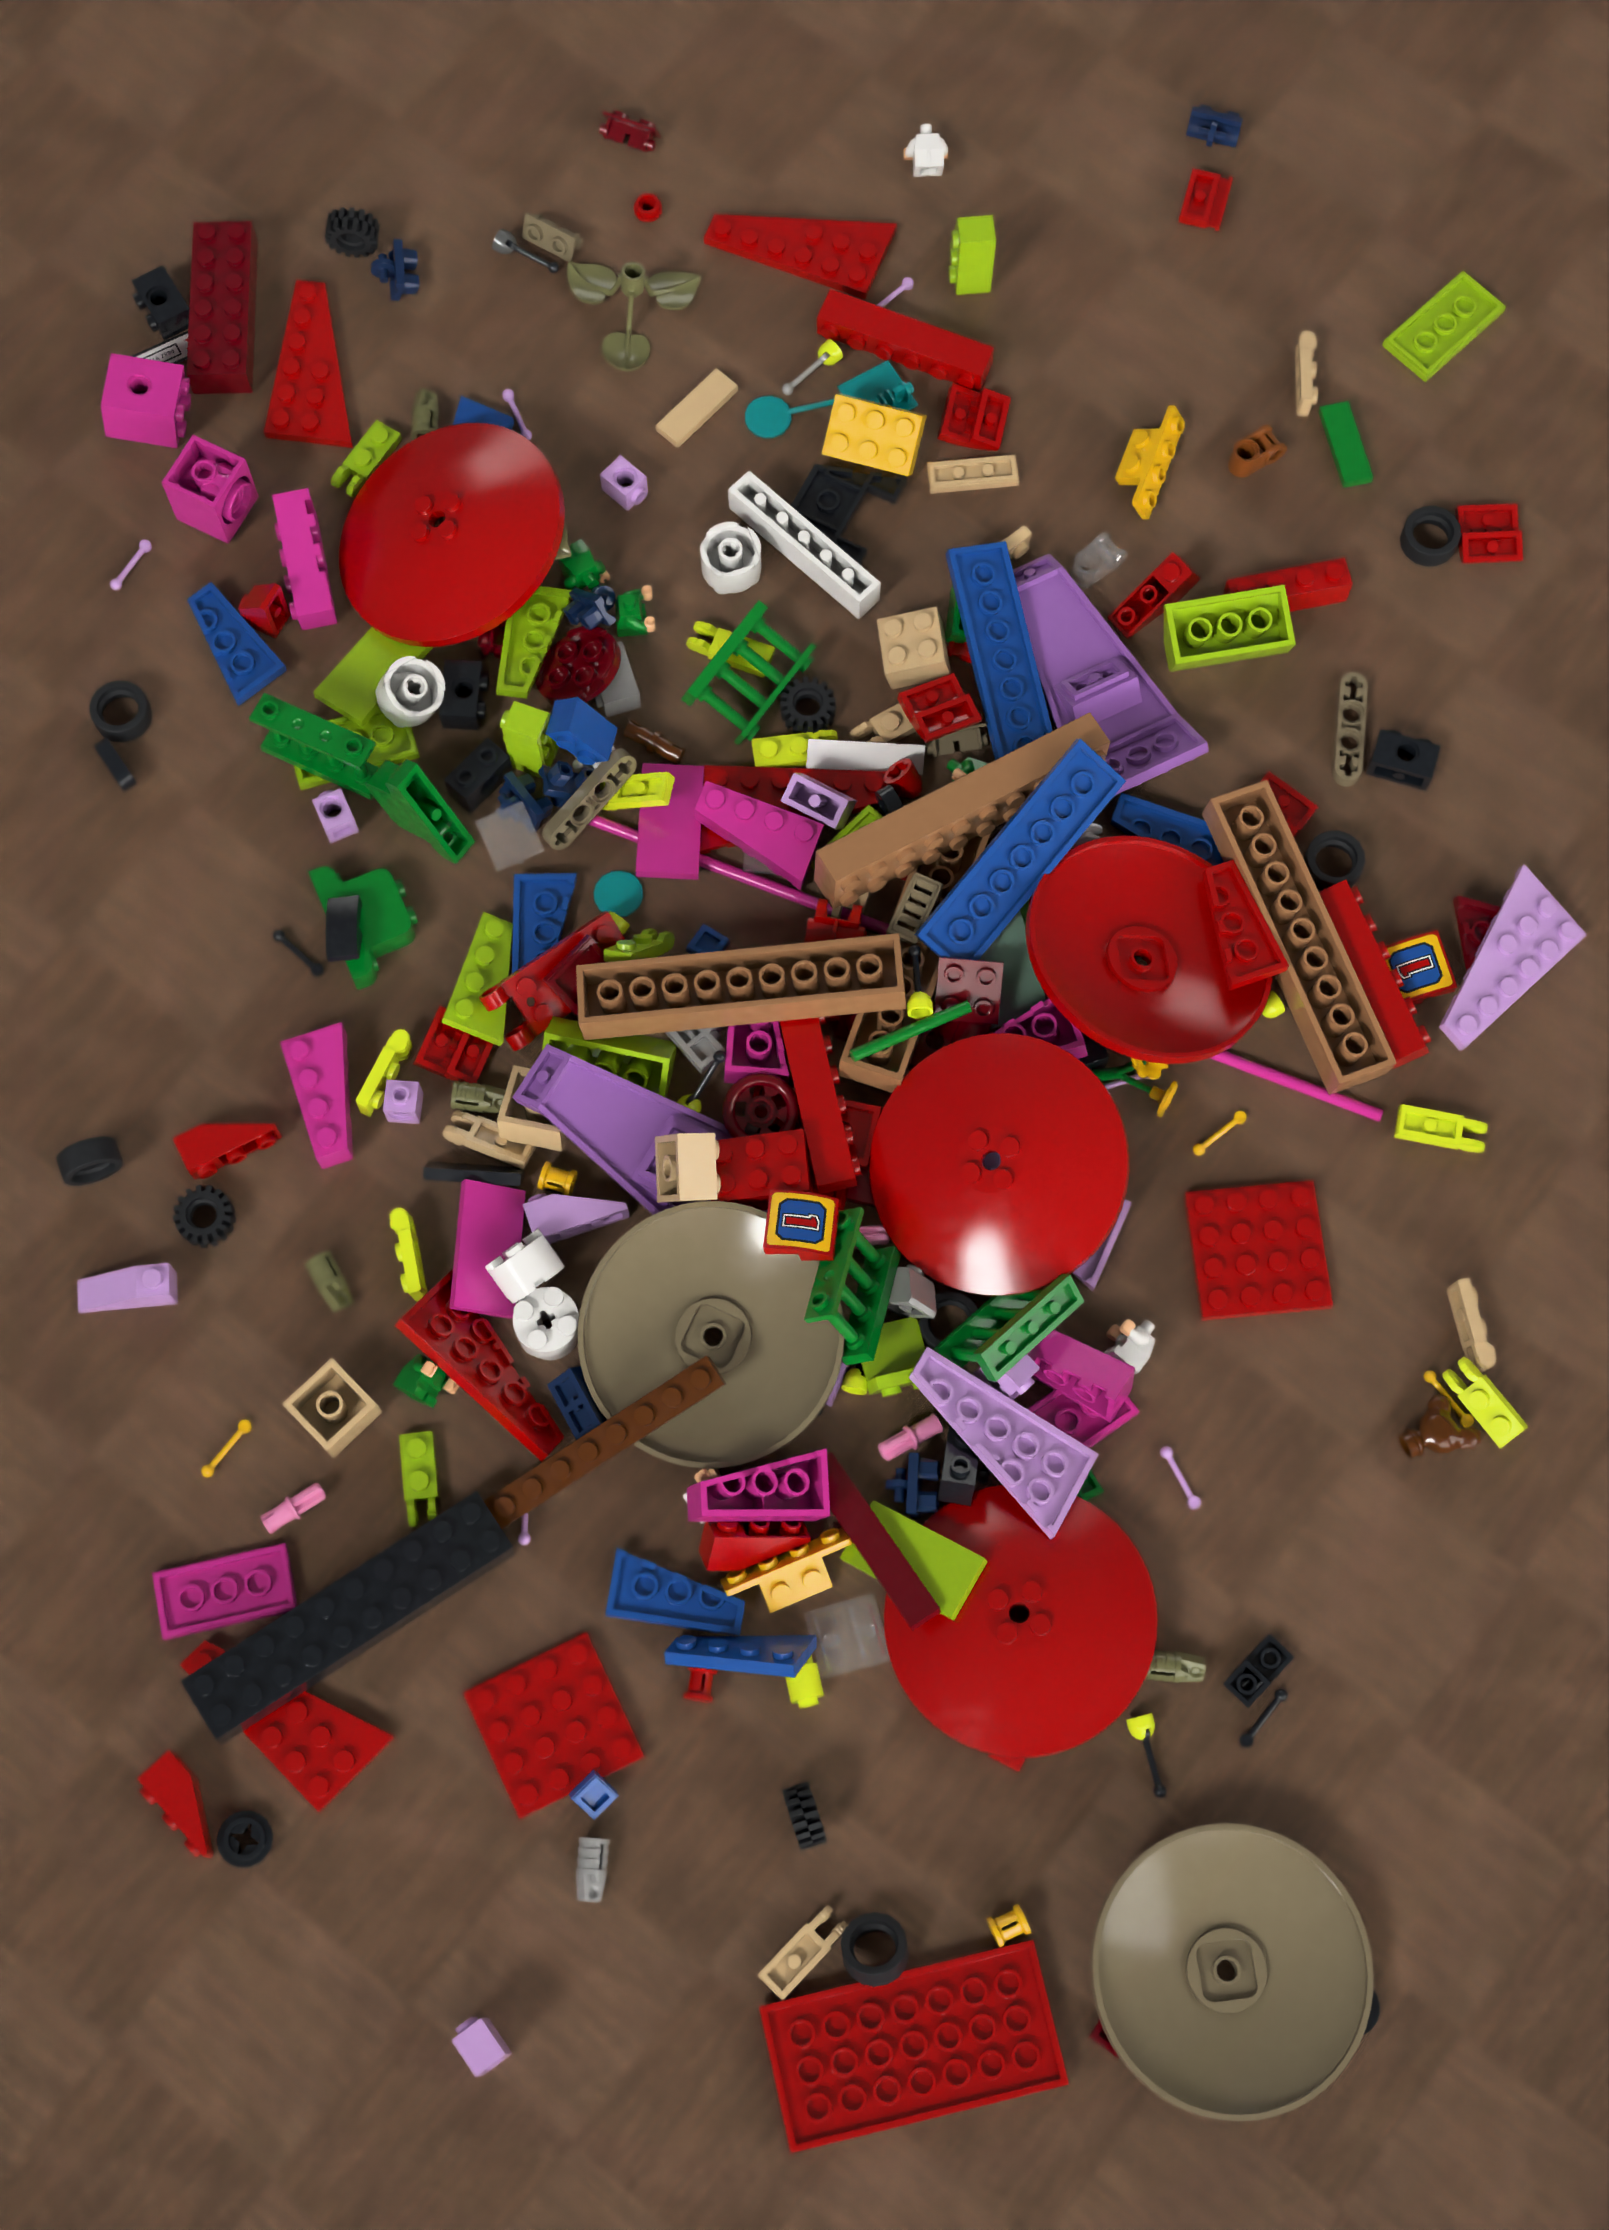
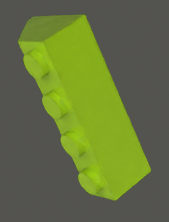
M1285 585L1164 605V647L1169 672L1288 653L1296 645Z
M553 1016L544 1032L542 1050L546 1044H549L667 1098L677 1049L673 1041L645 1035L584 1040L578 1021Z

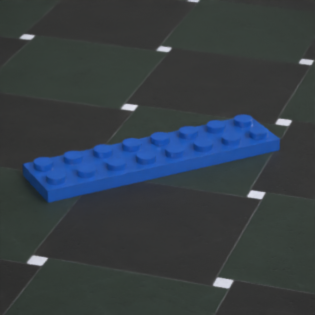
M1006 541L948 549L945 554L995 760L1053 731Z
M1081 738L1076 739L914 935L939 957L979 960L1033 895L1043 875L1052 872L1126 780Z

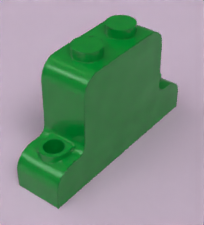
M405 759L399 766L385 760L365 783L367 789L399 827L429 842L435 851L446 860L457 864L474 844L475 840L417 763Z
M321 866L308 871L325 914L329 898L359 895L362 902L359 928L363 935L360 958L345 960L357 990L371 986L377 979V971L380 970L376 958L405 947L415 939L413 925L419 922L412 905L408 907L404 905L402 898L407 896L400 878L394 880L392 874L382 868L375 869L345 882L342 881L339 872H335L328 866Z

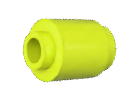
M812 1655L795 1678L785 1677L792 1704L798 1703L799 1709L819 1704L818 1698L823 1697L824 1692L818 1665L813 1663Z

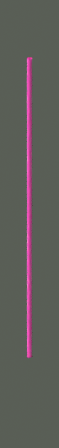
M596 815L588 824L637 843L638 830L599 815ZM700 854L699 867L816 910L819 898ZM828 903L827 915L831 916L833 909ZM843 907L841 919L847 920L852 910ZM861 914V927H865V929L880 935H886L889 924ZM1228 1051L1210 1058L1378 1122L1384 1111L1337 1092L1329 1095L1324 1087Z

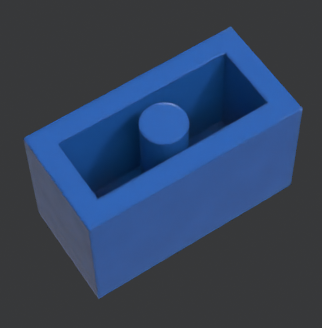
M579 697L555 700L545 734L556 741L560 748L566 749L576 756L580 763L593 765L597 762L609 761L618 728Z

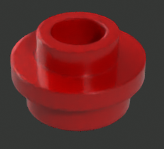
M644 193L634 203V214L640 221L653 222L662 214V203L654 194Z

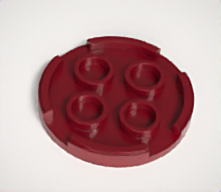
M584 626L566 632V637L558 641L552 648H549L535 680L540 694L547 702L554 705L555 700L579 697L586 703L598 696L609 686L618 672L621 662V651L617 641L605 629L598 626L592 630H588Z

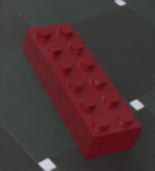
M252 221L193 222L186 373L187 378H190L193 394L253 393L258 240Z

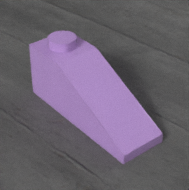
M542 1193L532 1196L528 1199L527 1203L523 1204L531 1232L539 1228L549 1244L630 1217L625 1202L560 1194L547 1196V1194Z
M169 1263L132 1266L77 1280L78 1312L88 1313L178 1304L177 1272Z

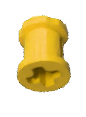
M546 1161L539 1177L538 1189L544 1190L548 1188L571 1196L578 1172L574 1169L569 1172L553 1167L551 1162Z
M1018 1903L1013 1905V1910L997 1918H992L991 1916L986 1918L989 1929L999 1948L1004 1947V1942L1022 1933L1025 1935L1031 1934L1029 1924ZM1015 1922L1014 1925H1012V1926H1010V1927H1008V1928L1002 1930V1928H1003L1004 1926H1007V1925H1009V1924Z

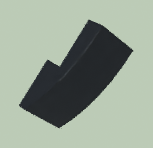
M359 895L328 899L326 912V957L328 962L360 958L363 935L359 928L362 909Z
M1269 1633L1226 1679L1223 1685L1249 1708L1295 1656Z

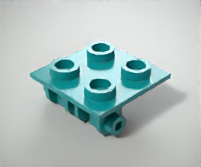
M888 360L837 387L842 394L909 411L919 405L911 394L914 392L912 383L910 381L906 383L902 381Z

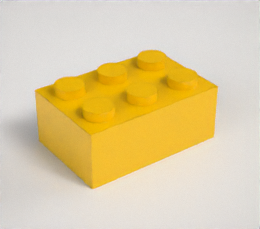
M842 393L835 394L822 454L905 476L913 475L927 415Z

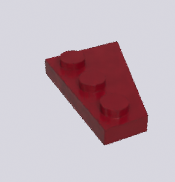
M1457 895L1453 899V905L1467 972L1476 958L1475 954L1494 916L1498 914L1501 907Z

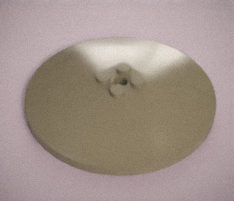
M699 1201L665 1209L641 1221L622 1235L604 1255L590 1278L579 1312L577 1329L578 1352L581 1369L589 1392L607 1420L705 1356L711 1358L726 1383L725 1386L634 1444L656 1458L669 1463L700 1469H723L758 1461L775 1453L798 1437L815 1420L833 1391L842 1364L845 1339L828 1320L807 1323L804 1320L820 1261H801L798 1254H765L763 1242L767 1212L751 1206L723 1201ZM840 1301L838 1312L843 1316L842 1304ZM711 1328H718L723 1333L721 1343L716 1346H709L705 1342V1333Z
M1207 1824L1177 1832L1156 1842L1135 1858L1117 1878L1105 1898L1093 1932L1090 1953L1091 1988L1103 2030L1111 2046L1130 2072L1153 2093L1182 2110L1199 2116L1226 2121L1261 2120L1292 2111L1311 2101L1338 2078L1352 2059L1365 2032L1372 2005L1374 1970L1368 1935L1360 1913L1341 1881L1319 1858L1297 1842L1273 1831L1246 1824ZM1222 1960L1229 1961L1234 1967V1975L1229 1981H1223L1217 1974V1966Z

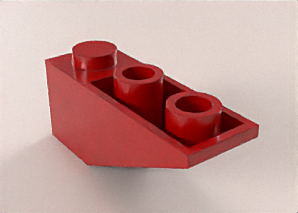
M1172 552L1108 616V619L1129 639L1164 613L1165 604L1180 601L1201 578L1179 555Z
M275 1123L200 1124L172 1139L188 1172L196 1180L213 1176L217 1173V1169L227 1164L233 1165L242 1162L247 1158V1154L257 1149L265 1150L276 1144V1140L282 1138V1135Z
M803 1521L705 1522L698 1551L707 1571H740L809 1543L811 1537Z
M168 1750L137 1778L143 1786L139 1792L152 1806L156 1802L165 1812L161 1816L164 1822L174 1832L178 1828L187 1838L183 1842L184 1845L196 1858L202 1855L204 1858L211 1859L214 1856L198 1777L176 1752Z

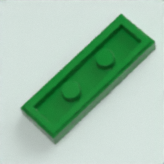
M1349 401L1320 406L1318 413L1342 487L1347 488L1371 483L1373 474Z

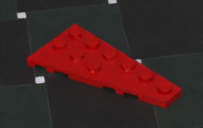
M714 214L704 235V244L866 299L897 231V223Z
M296 279L264 434L269 439L353 448L327 288L324 282Z
M704 765L703 786L705 781H709L817 822L818 820L781 802V798L793 773H804L857 800L851 812L852 814L861 812L869 804L873 808L879 807L875 798V791L887 786V784L883 781L886 771ZM701 824L700 854L711 853V850L726 846L727 848L736 846Z
M452 1269L405 1313L394 1326L542 1462L563 1440L564 1435L545 1406L537 1403L528 1390L531 1387L525 1376L520 1378L512 1366L515 1362L489 1321L481 1318L478 1313L449 1308Z
M204 1640L179 1665L190 1675L225 1653L226 1650ZM306 1691L243 1731L319 1813L396 1738Z

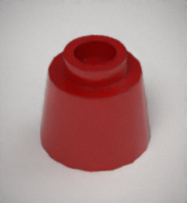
M904 758L895 762L883 776V781L887 785H891L901 798L912 799L922 791L923 780L910 758Z

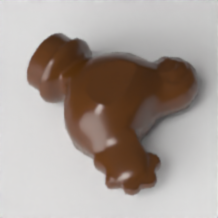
M1441 1394L1434 1395L1429 1399L1427 1403L1428 1410L1419 1420L1417 1431L1412 1428H1406L1405 1432L1398 1435L1399 1444L1403 1452L1410 1459L1416 1456H1423L1424 1448L1437 1454H1447L1456 1449L1465 1450L1469 1448L1474 1450L1475 1446L1481 1443V1432L1476 1430L1474 1426H1469L1468 1429H1459L1450 1416L1451 1402L1447 1396Z

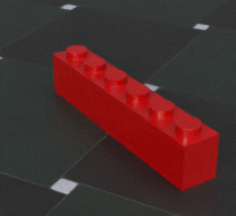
M833 289L829 290L817 316V334L822 335L825 339L839 341L855 350H864L875 354L880 359L892 360L903 364L908 369H917L930 374L936 379H944L978 392L981 391L993 364L995 347Z
M1345 879L1320 891L1319 894L1396 1059L1397 1064L1393 1068L1396 1069L1430 1053L1426 1044L1431 1042V1039L1424 1025L1422 1024L1417 1027L1412 1017L1418 1014L1410 996L1403 998L1399 990L1400 987L1404 986V983L1397 969L1395 968L1390 971L1385 961L1391 958L1384 942L1380 941L1377 943L1372 932L1378 929L1370 913L1363 915L1359 907L1360 904L1365 902L1357 886L1350 888Z
M825 1017L779 1021L819 1194L858 1186L855 1177L861 1175L858 1156L851 1157L848 1145L854 1144L851 1126H844L841 1116L847 1114L844 1096H837L834 1086L840 1083L836 1064L830 1066L827 1056L833 1053L829 1034L823 1036L820 1026L826 1024Z

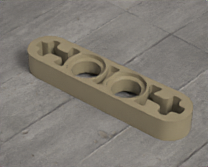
M1357 672L1345 674L1340 681L1337 691L1332 776L1337 784L1344 787L1356 784L1363 769L1368 683L1366 678ZM1349 683H1354L1357 691L1354 699L1349 700L1351 689L1348 685ZM1353 709L1358 713L1359 719L1348 721L1344 718L1343 711ZM1352 737L1356 740L1357 747L1346 749L1341 744V739ZM1346 759H1351L1349 770L1352 772L1351 776H1346L1343 770Z
M623 748L613 750L609 761L601 762L545 825L542 832L543 839L555 850H562L568 847L633 775L637 766L635 758ZM605 782L604 789L594 794L596 786L599 783ZM585 805L584 811L579 816L573 817L574 811L579 806Z

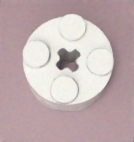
M723 522L710 528L700 546L701 569L706 582L714 588L715 592L722 595L739 593L755 585L759 581L761 573V544L757 534L749 527L747 529L739 526V523Z
M415 656L402 657L389 667L378 683L375 690L378 706L382 713L397 727L421 725L441 705L445 691V680L441 671L432 662L417 659Z
M539 1228L522 1239L525 1245L522 1242H517L502 1253L505 1257L504 1260L501 1256H498L485 1266V1269L512 1304L537 1289L536 1287L544 1281H548L565 1267Z
M541 1287L535 1289L516 1303L513 1310V1328L521 1347L528 1354L551 1361L568 1355L575 1348L578 1342L579 1312L576 1304L568 1294L557 1287ZM549 1319L552 1327L546 1329L543 1321Z

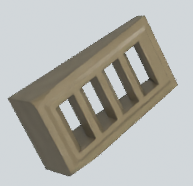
M915 872L889 924L886 934L899 933L901 941L910 945H916L919 939L914 934L933 913L942 895L943 884ZM914 899L925 904L926 907L924 908L910 901ZM904 912H911L915 915L920 916L921 918L920 920H918L912 916L905 914ZM901 921L912 927H915L916 929L913 932L911 930L899 926L898 924Z

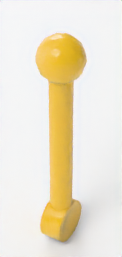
M1237 1111L1230 1122L1203 1143L1195 1144L1193 1146V1153L1197 1156L1203 1155L1205 1148L1236 1124H1243L1247 1118L1244 1111Z
M1427 1370L1423 1375L1424 1380L1432 1383L1441 1395L1448 1397L1452 1409L1460 1417L1461 1426L1465 1428L1474 1424L1473 1416L1465 1414L1438 1382L1436 1373L1432 1370Z
M244 1419L238 1423L237 1432L210 1464L202 1467L201 1473L204 1477H211L214 1474V1468L243 1434H247L252 1430V1425L248 1420Z

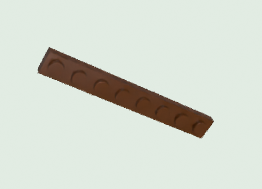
M709 1356L703 1357L485 1499L484 1503L501 1529L508 1527L725 1386L724 1379Z

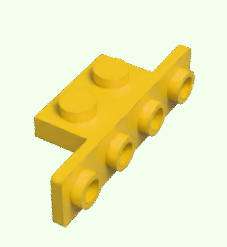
M1175 405L1168 406L1160 429H1133L1115 476L1119 485H1138L1132 499V505L1141 519L1148 520L1152 509L1156 505L1158 493L1166 479V472L1171 459L1175 455L1180 435L1184 432L1185 421Z
M831 1528L822 1532L820 1537L811 1540L809 1543L740 1571H730L726 1577L720 1579V1582L727 1596H732L759 1584L770 1613L833 1587L822 1557L851 1545L852 1541L842 1528Z

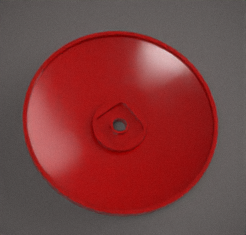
M462 423L446 426L426 433L401 447L388 457L362 486L351 505L342 529L339 546V570L345 593L354 609L371 627L385 637L403 644L420 647H440L457 644L480 636L500 625L518 611L535 593L548 574L557 555L564 529L565 506L561 484L555 470L543 453L526 437L508 428L487 423ZM445 517V520L438 527H434L435 522L439 518Z
M1111 836L1091 840L1074 847L1067 852L1050 874L1043 875L1029 902L1026 915L1025 932L1029 958L1035 975L1051 1002L1070 1023L1086 1036L1106 1048L1134 1059L1153 1063L1184 1064L1211 1058L1226 1051L1241 1040L1258 1020L1270 994L1272 976L1229 991L1202 876L1206 868L1213 866L1211 863L1180 846L1165 841L1140 836ZM1134 956H1141L1148 965L1138 964Z
M1011 1033L977 1035L956 1041L932 1053L918 1063L903 1078L902 1084L897 1085L883 1107L872 1138L869 1166L870 1184L877 1213L888 1236L898 1250L914 1266L920 1268L923 1273L949 1287L972 1294L985 1296L1024 1294L1049 1286L1061 1274H1071L1099 1249L1108 1237L1118 1219L1127 1193L1130 1174L1128 1137L1123 1119L1110 1092L1101 1080L1075 1056L1054 1044L1026 1035ZM991 1152H997L1001 1158L1000 1165L994 1170H988L984 1164L985 1157Z
M1003 1485L974 1491L971 1506L949 1503L926 1520L923 1526L984 1557L988 1562L954 1621L939 1613L912 1631L886 1593L884 1632L888 1654L901 1687L922 1716L946 1736L968 1748L994 1756L1018 1759L1045 1757L1074 1749L1092 1740L1116 1722L1131 1705L1148 1675L1154 1657L1158 1626L1157 1602L1148 1569L1139 1551L1120 1526L1103 1511L1076 1496L1055 1537L1050 1540ZM1022 1605L1029 1610V1617L1025 1622L1016 1623L1011 1620L1009 1614L1014 1606Z

